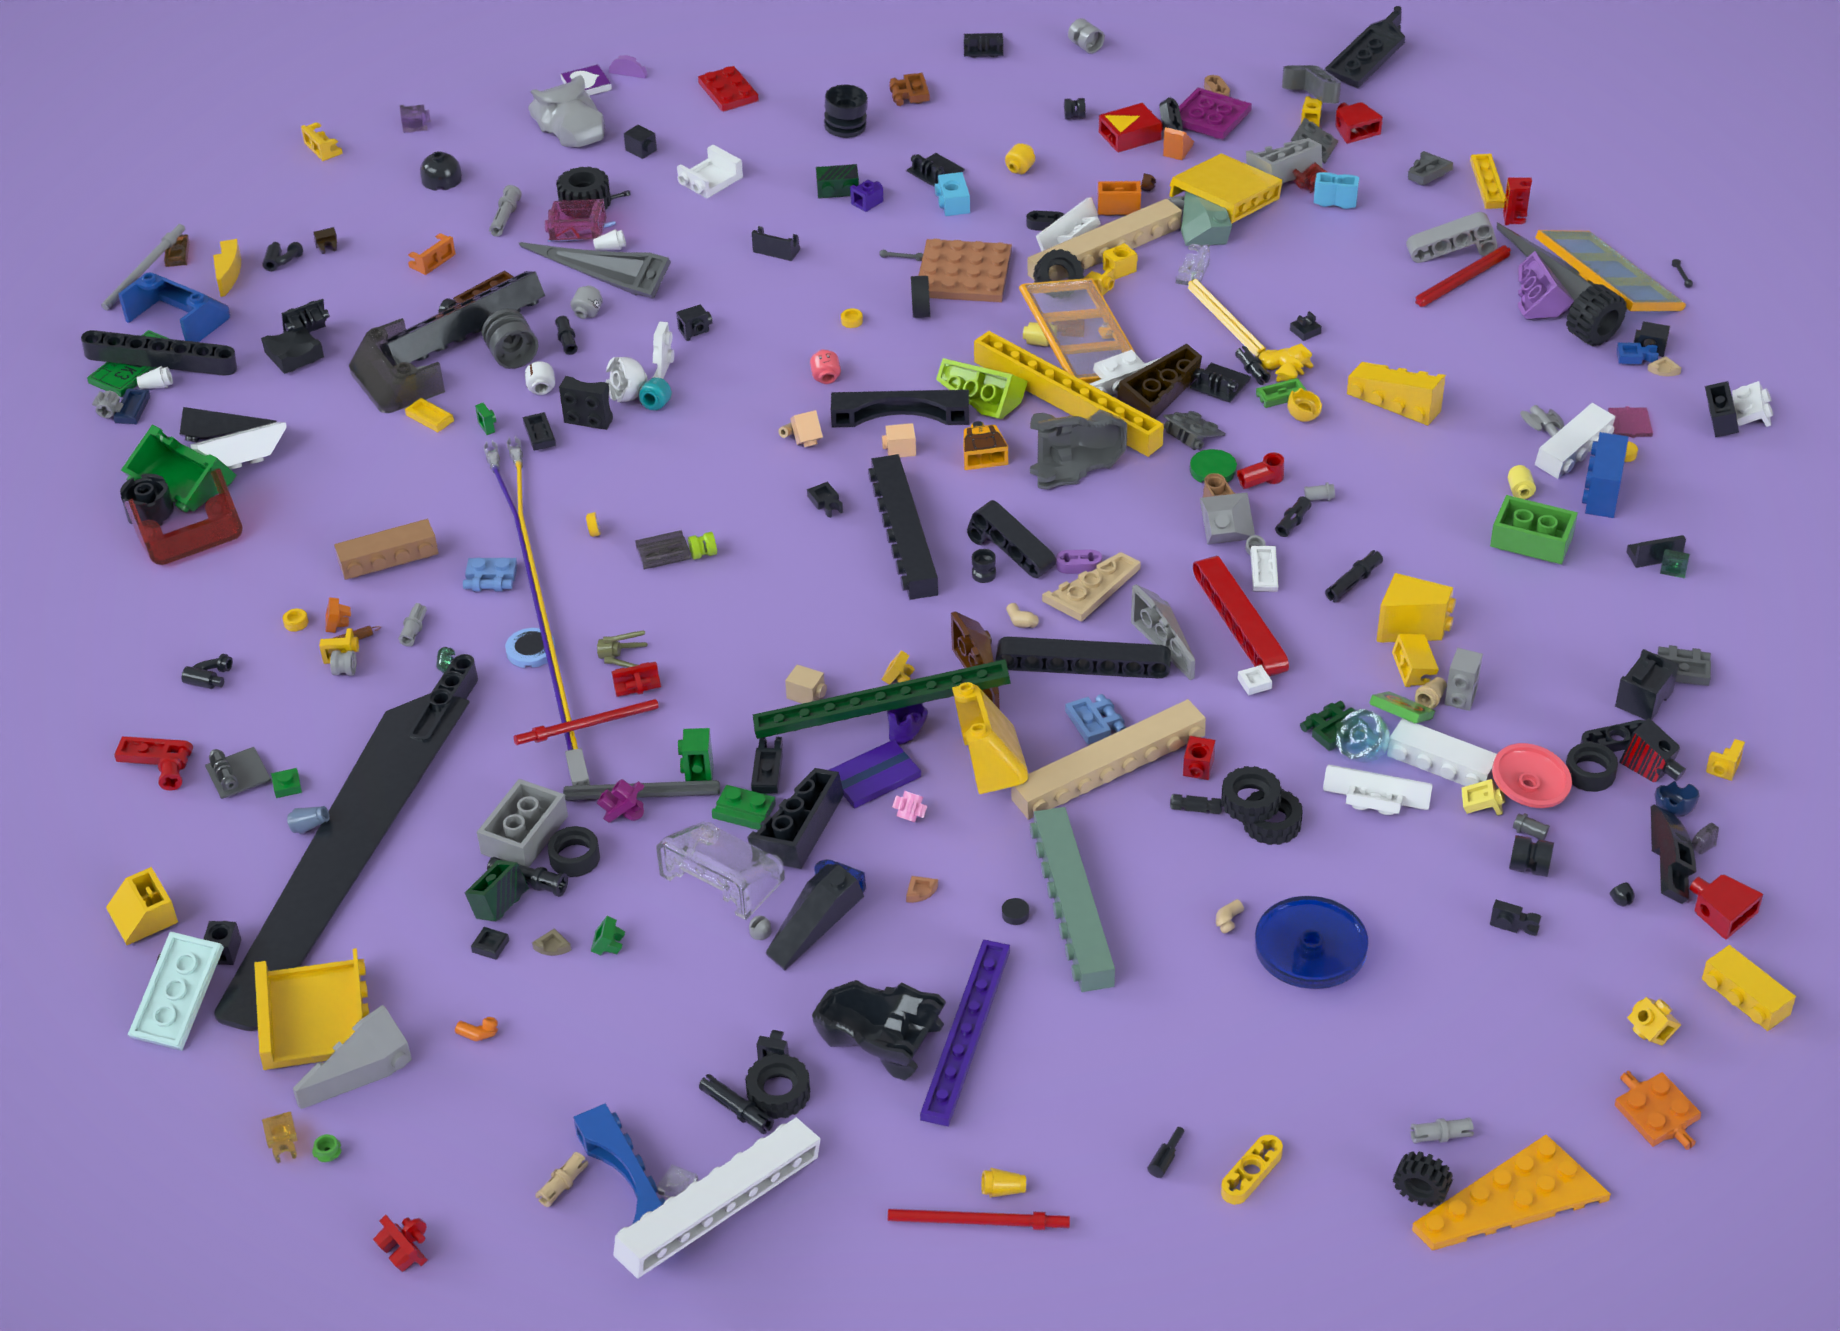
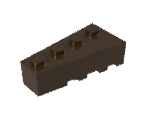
M1186 343L1119 382L1117 399L1156 419L1196 379L1193 375L1196 369L1200 370L1202 355Z

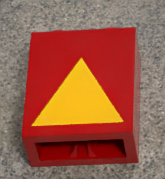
M1143 103L1099 115V133L1117 153L1161 140L1162 122Z

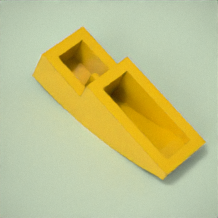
M237 239L220 241L222 254L213 255L216 280L221 297L226 296L232 289L240 273L241 253Z

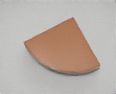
M911 876L906 894V902H920L931 897L938 888V879Z

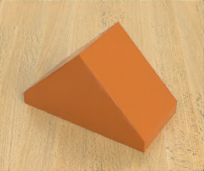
M1165 127L1163 156L1183 160L1192 148L1194 141L1183 131Z

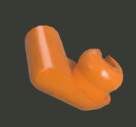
M487 1017L483 1019L482 1025L474 1026L461 1020L455 1027V1033L472 1041H480L493 1037L497 1033L498 1021L494 1017Z

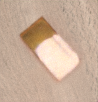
M188 234L180 235L177 238V242L171 248L165 250V267L187 265L189 250Z

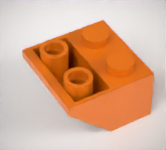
M1098 181V215H1128L1140 210L1141 182Z

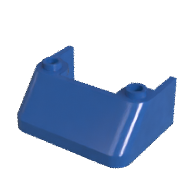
M150 272L143 274L139 279L118 293L124 317L128 323L159 300L188 312L179 319L185 341L200 342L225 323L231 316L229 307L226 304Z

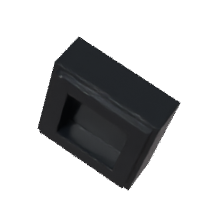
M483 927L471 945L472 953L497 960L509 942V935Z

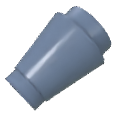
M325 806L295 808L287 816L288 826L293 833L303 834L329 820V811Z

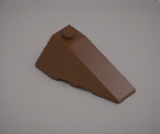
M956 611L951 612L952 650L963 667L968 668L994 662L991 649L992 639L987 630L984 631L979 622ZM993 687L982 690L1000 710L999 688Z

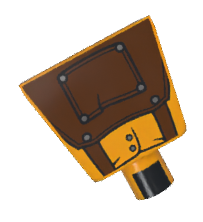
M975 421L971 424V427L964 429V470L1008 465V445L996 425L984 426L983 422Z

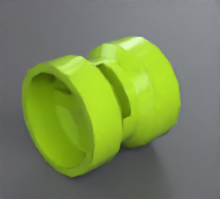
M712 531L706 532L700 537L696 535L688 537V545L693 560L699 559L702 555L706 554L709 556L717 555L716 541Z

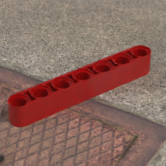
M1216 555L1195 561L1193 563V572L1196 580L1254 667L1262 665L1269 677L1287 672L1289 670L1287 655L1221 558Z

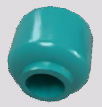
M654 377L649 379L639 389V401L646 409L659 410L671 399L672 391L670 385L664 379Z

